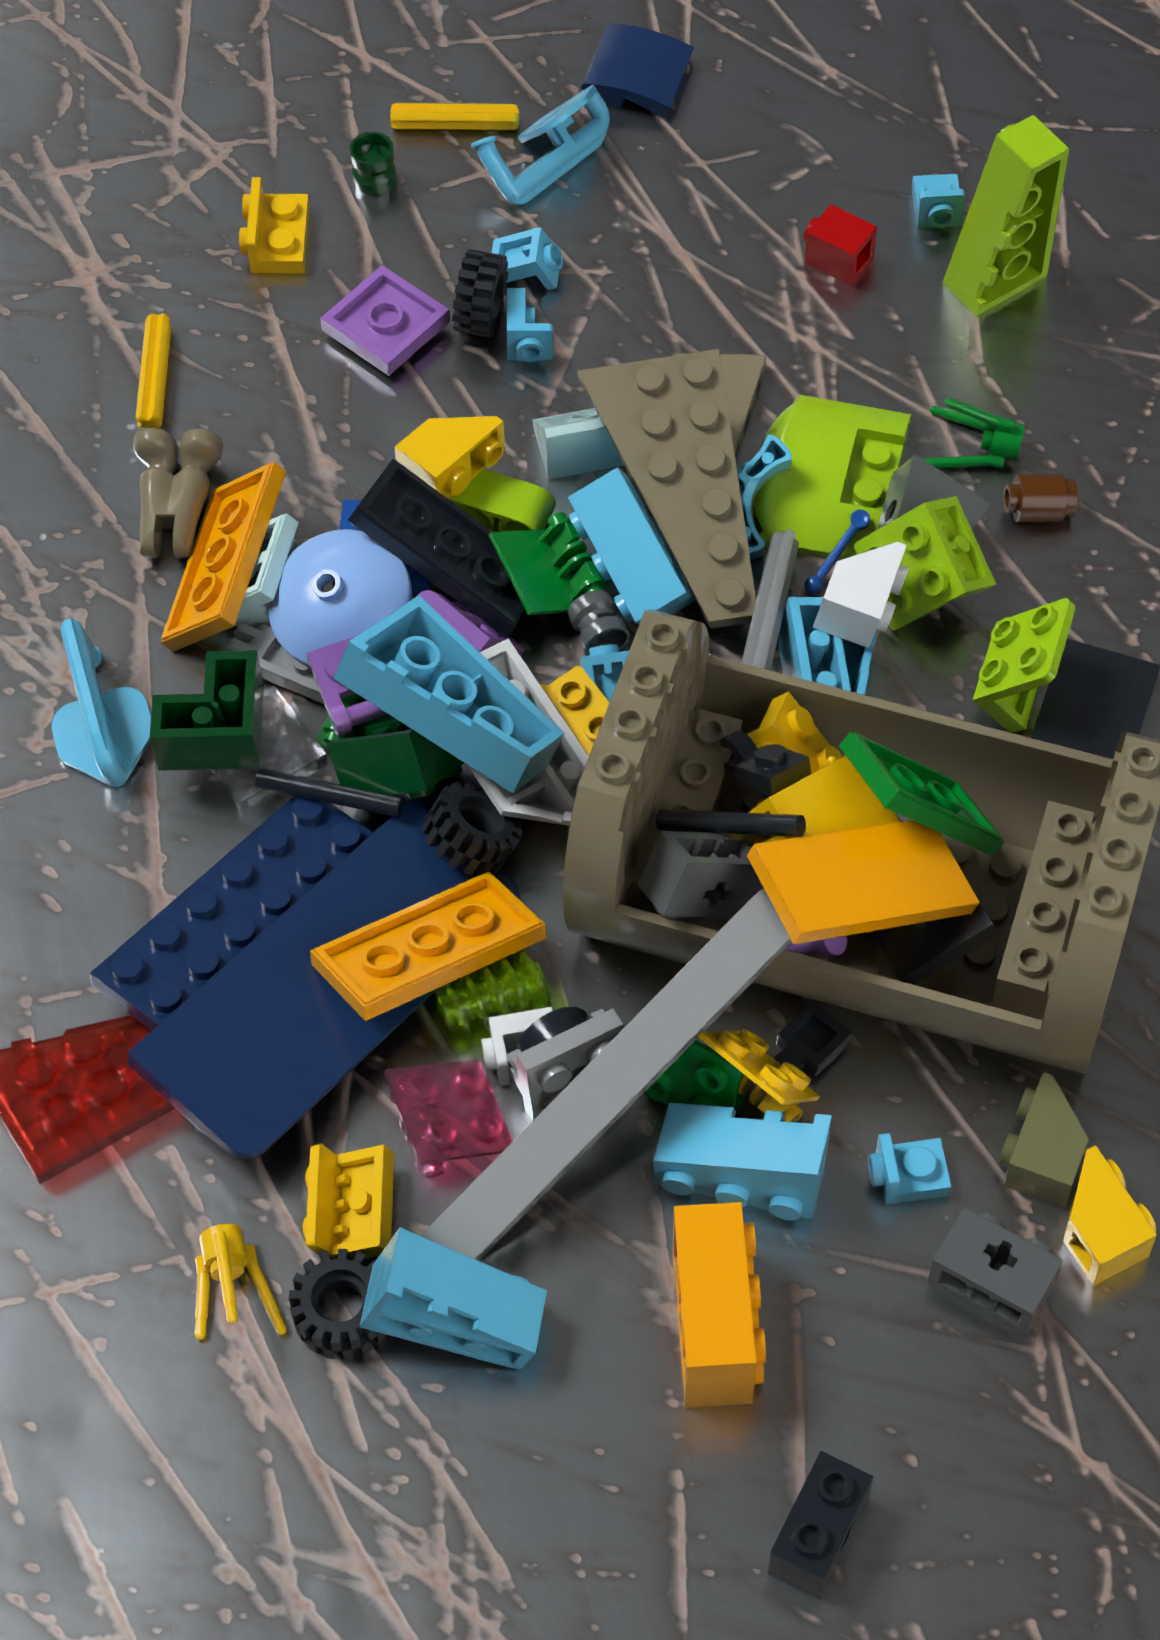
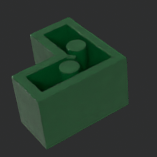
M257 650L206 651L204 694L153 695L149 738L159 771L260 768L264 681Z
M397 719L353 726V732L336 737L327 743L340 785L395 796L396 794L406 793L409 799L421 798L437 790L436 784L441 780L456 776L463 771V761Z

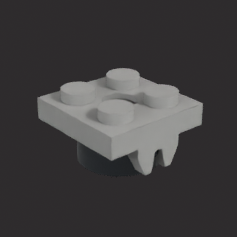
M576 1006L563 1007L551 1011L532 1023L519 1039L517 1049L507 1054L511 1064L509 1071L523 1095L525 1112L531 1122L624 1028V1024L614 1008L606 1012L603 1009L590 1014L591 1019L585 1010Z

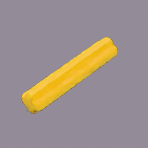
M394 103L390 110V121L392 128L395 130L515 131L519 127V108L516 104Z
M151 313L145 321L135 416L137 426L140 429L151 427L159 429L162 425L172 329L170 317L164 313L159 315Z

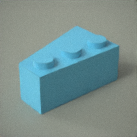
M617 467L568 497L575 510L569 514L570 520L583 540L589 537L597 551L596 554L591 556L604 580L607 581L612 578L620 594L614 597V600L627 622L635 620L637 624H640L644 611L648 609L672 615L696 601L674 556L665 544L655 520L650 516L631 477Z
M788 597L778 635L783 674L865 695L871 655L877 637L876 632L870 647L867 648L812 628L823 597Z
M669 1103L653 1160L654 1184L662 1185L665 1190L677 1195L686 1196L697 1193L715 1197L719 1203L742 1202V1207L749 1205L766 1209L772 1215L784 1220H797L800 1217L809 1220L813 1219L826 1165L832 1115L815 1114L814 1122L810 1124L785 1122V1115L782 1111L766 1110L764 1120L734 1118L736 1111L732 1107Z
M400 1227L372 1266L359 1327L521 1370L536 1354L547 1290L531 1284L529 1280L523 1277L505 1273Z

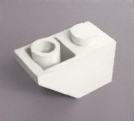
M895 542L837 561L812 628L867 648L870 647L876 629L886 633L896 604L887 601L889 594L899 595L909 567L900 564L906 545Z

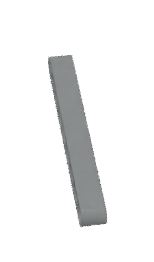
M764 888L755 894L469 1185L429 1226L422 1237L480 1261L688 1049L700 1033L704 1032L788 947L792 941Z

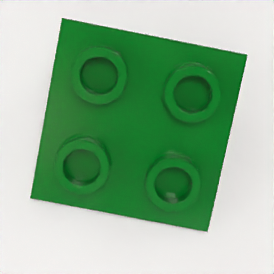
M559 512L549 517L547 520L549 527L547 529L491 532L489 534L528 615L567 612L570 604L575 599L594 590H603L606 584L593 563L592 555L585 553L587 551L586 543L578 541L580 535L573 526L570 517H566L564 512Z
M697 1040L644 1092L649 1098L663 1102L666 1105H669V1103L732 1107L736 1112L741 1110L748 1096V1093L743 1095L738 1093L743 1073L715 1050Z

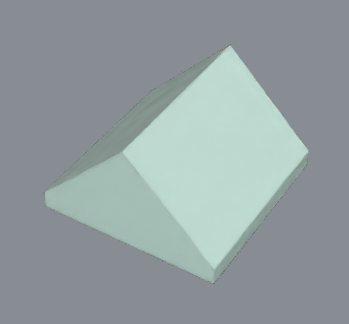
M595 408L532 420L548 480L624 465Z

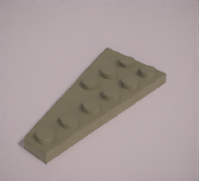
M719 348L577 370L579 381L585 392L588 393L604 428L607 429L618 450V455L650 515L655 520L665 544L674 556L710 629L751 623L756 596Z

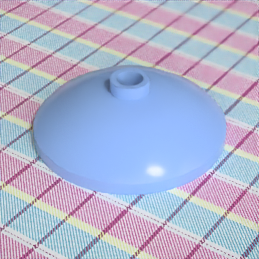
M344 529L317 535L301 544L287 557L274 600L268 603V616L272 631L282 647L293 658L310 666L307 652L355 637L411 601L412 586L410 576L401 559L363 531ZM335 581V586L331 591L323 592L326 584Z

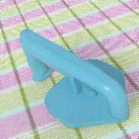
M593 84L540 118L517 138L523 143L546 132L555 147L516 177H514L498 152L494 143L497 140L496 136L471 143V147L476 149L483 166L504 198L510 204L520 206L530 201L600 147L610 123L609 110ZM584 106L593 120L570 136L566 127L574 122L571 115Z
M69 618L64 620L61 625V635L78 700L61 707L52 720V733L57 753L64 764L111 787H120L127 781L150 743V707L145 696L139 690L132 687H119L101 693L95 668L101 663L103 655L100 649L94 647L81 623Z

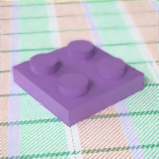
M381 265L320 318L322 331L389 376L450 322V310Z

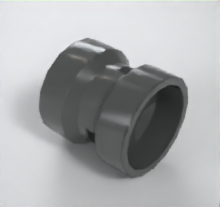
M594 590L581 595L570 604L567 610L568 618L573 628L581 632L580 643L587 656H590L589 649L593 647L615 644L618 645L619 651H621L630 640V632L623 619L616 616L617 605L609 592Z

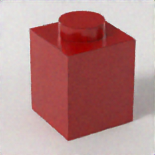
M830 204L819 218L814 217L811 219L804 231L803 242L806 243L804 263L851 285L874 258L877 226Z

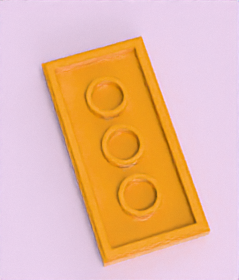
M272 462L212 491L161 637V644L172 652L235 626L286 474V470L277 463Z
M913 820L757 843L752 846L747 854L754 871L794 945L972 914L980 903L941 833Z
M486 872L310 950L311 964L346 1002L367 1021L546 939V924L494 875Z

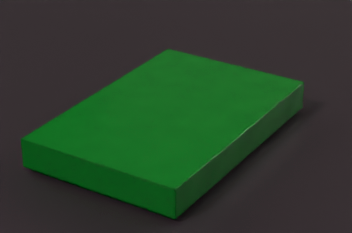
M849 732L839 745L885 808L990 856H994L1004 844L1003 837L956 779L856 732Z

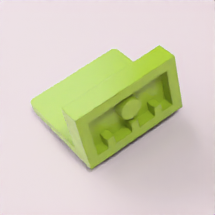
M957 496L925 502L854 544L857 555L895 542L906 545L900 563L909 567L899 595L890 593L887 600L896 604L889 623V627L893 631L904 628L955 599L982 593L997 585Z

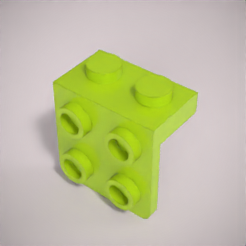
M1068 598L1043 604L1029 611L1003 618L996 622L991 632V640L983 666L979 672V680L973 701L1009 733L1026 729L1038 687L1050 683L1057 675L1076 609L1075 604Z

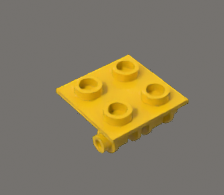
M742 1029L741 1032L739 1030H724L719 1032H702L698 1036L743 1073L738 1091L740 1095L749 1091L755 1083L757 1084L750 1094L748 1101L753 1105L761 1101L757 1108L763 1113L766 1110L782 1111L785 1115V1122H797L803 1114V1110L797 1105L801 1102L817 1101L820 1095L808 1087L811 1081L810 1078L796 1066L788 1062H784L781 1065L766 1053L769 1049L768 1044L747 1029Z

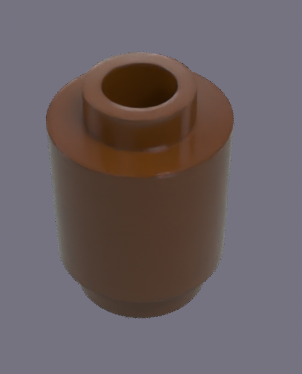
M1016 474L1012 484H1006L1004 489V508L1006 513H1012L1015 522H1062L1064 517H1074L1077 510L1078 493L1076 482L1073 478L1065 479L1063 474Z

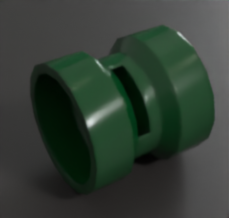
M365 132L354 138L349 146L351 163L353 165L354 186L363 194L381 195L388 192L396 183V170L393 163V142L388 136L379 132Z

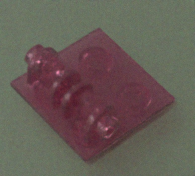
M479 1059L385 1070L384 1074L391 1089L388 1095L389 1099L397 1106L401 1116L399 1120L401 1129L407 1131L404 1135L406 1142L413 1145V1150L417 1157L415 1162L418 1171L424 1172L426 1178H435L442 1175L446 1171L444 1165L446 1161L501 1154L513 1142Z

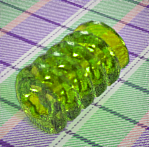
M523 950L514 954V968L507 959L503 958L494 962V975L485 966L474 971V981L469 975H466L454 981V988L448 983L434 990L437 1008L451 1042L454 1026H458L464 1035L469 1038L472 1037L473 1020L478 1019L483 1027L490 1031L489 1018L493 1017V1013L498 1012L500 1016L512 1014L514 1006H518L522 1012L532 1010V1001L538 999L544 1008L552 1007L548 986L539 963L535 958L532 961Z

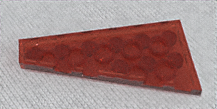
M132 1015L66 1029L63 1036L32 1042L31 1038L13 1041L10 1048L0 1050V1119L39 1185L176 1109L128 1065L127 1052L152 1031Z

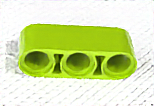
M484 469L475 476L461 494L449 498L450 501L492 532L545 529L548 523L547 520L551 517L556 506L555 498L546 489L536 484Z

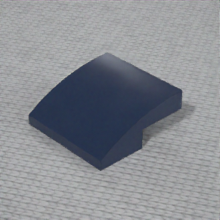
M608 23L581 89L585 90L594 84L603 100L617 108H620L626 98L664 118L672 105L694 47L653 30L631 25Z

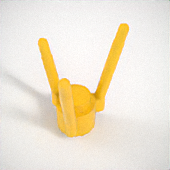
M219 1224L204 1230L199 1238L202 1254L195 1258L198 1274L195 1312L196 1339L203 1340L206 1336L210 1276L213 1280L221 1282L227 1321L230 1324L238 1321L233 1280L243 1275L244 1268L248 1269L276 1332L279 1335H285L287 1327L258 1264L256 1248L254 1245L245 1244L242 1228L235 1224Z

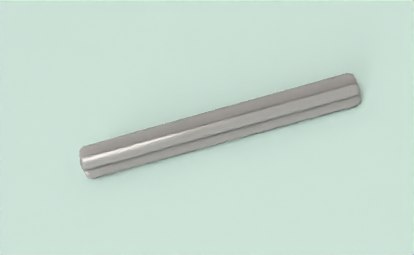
M787 529L784 533L775 531L771 536L741 662L766 670H771L799 542L794 539L795 532Z

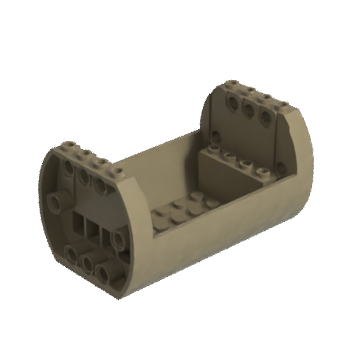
M651 609L644 611L577 787L568 834L563 878V909L568 930L572 933L687 964L731 918L714 920L708 917H682L681 919L664 917L654 909L653 903L637 885L661 832L656 826V814L660 809L748 813L757 806L758 800L769 798L770 796L738 785L736 776L724 770V764L734 759L735 756L730 749L720 746L719 740L735 731H742L747 734L758 729L772 699L789 691L798 704L811 714L815 726L828 743L840 752L842 757L845 754L839 745L849 732H856L954 778L961 784L1003 837L1004 844L994 856H990L942 833L941 835L999 935L916 985L901 982L898 979L872 931L847 935L845 951L836 956L823 957L818 953L803 955L784 950L752 983L1086 1075L1160 806V740L1121 731L1114 759L712 656L709 655V636L704 623Z

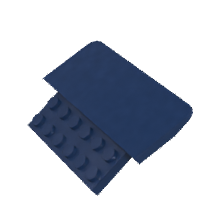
M293 796L90 972L92 986L152 1030L127 1052L128 1065L196 1128L230 1154L241 1158H252L266 1152L437 990L428 992L365 1021L312 966L310 950L479 876L477 870L474 871L472 876L463 873V866L459 864L454 869L448 866L450 862L448 857L444 856L439 859L434 854L437 846L429 847L425 841L428 835L422 832L423 821L430 808L418 798L411 799L405 804L400 818L392 816L373 833L331 803ZM500 870L494 874L521 901L519 890L514 882Z

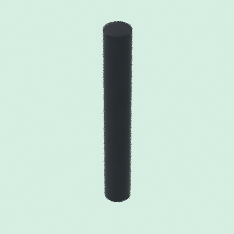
M264 768L258 770L255 778L256 788L398 818L402 816L405 807V799L403 797Z
M660 809L656 814L655 820L656 826L660 831L802 837L806 830L804 816L791 814Z

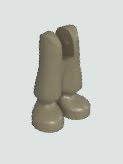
M143 428L136 433L133 444L136 456L148 467L140 476V554L144 557L158 558L161 551L163 529H173V551L175 558H188L192 551L200 513L210 487V480L206 473L221 459L223 442L216 433L206 429H190L183 433L180 445L182 470L174 475L179 458L176 440L170 433L162 429Z

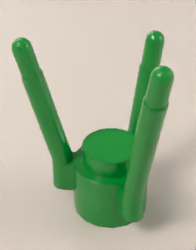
M952 398L945 399L944 404L953 410L938 406L930 407V413L984 431L980 449L989 451L988 455L924 459L934 467L990 466L1003 469L1005 459L1017 461L1024 433V424L1014 423V420L995 416Z

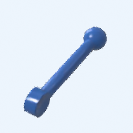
M856 510L852 513L851 525L818 572L806 579L804 587L808 593L818 594L822 591L824 578L856 533L865 530L869 526L870 516L865 510Z

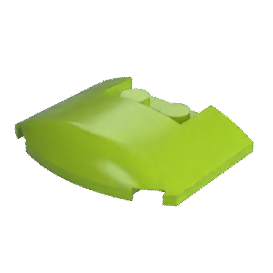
M805 395L795 399L794 403L786 408L774 421L759 448L760 451L767 435L771 434L781 440L792 454L791 468L767 480L757 492L752 503L753 518L757 517L763 529V532H760L759 535L764 540L765 547L769 548L771 536L775 531L784 533L787 529L795 532L794 539L799 542L797 553L828 558L850 527L852 513L856 510H865L870 516L869 526L865 530L856 533L838 561L857 555L854 544L878 528L891 477L894 471L900 467L911 414Z

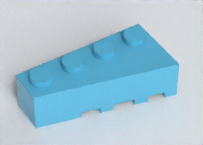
M420 595L351 639L347 644L333 678L512 794L547 768L565 734Z

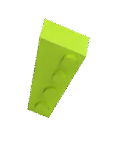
M1034 115L1017 124L1006 126L996 135L942 282L975 316L1042 280L1048 274L1069 148Z

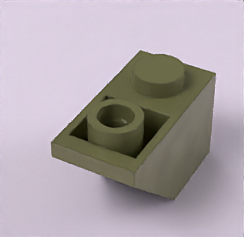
M1043 1072L1037 1089L1034 1090L1026 1087L1016 1114V1118L1024 1120L1019 1136L1009 1132L999 1164L1007 1166L1003 1183L1004 1187L1065 1209L1089 1139L1054 1075Z

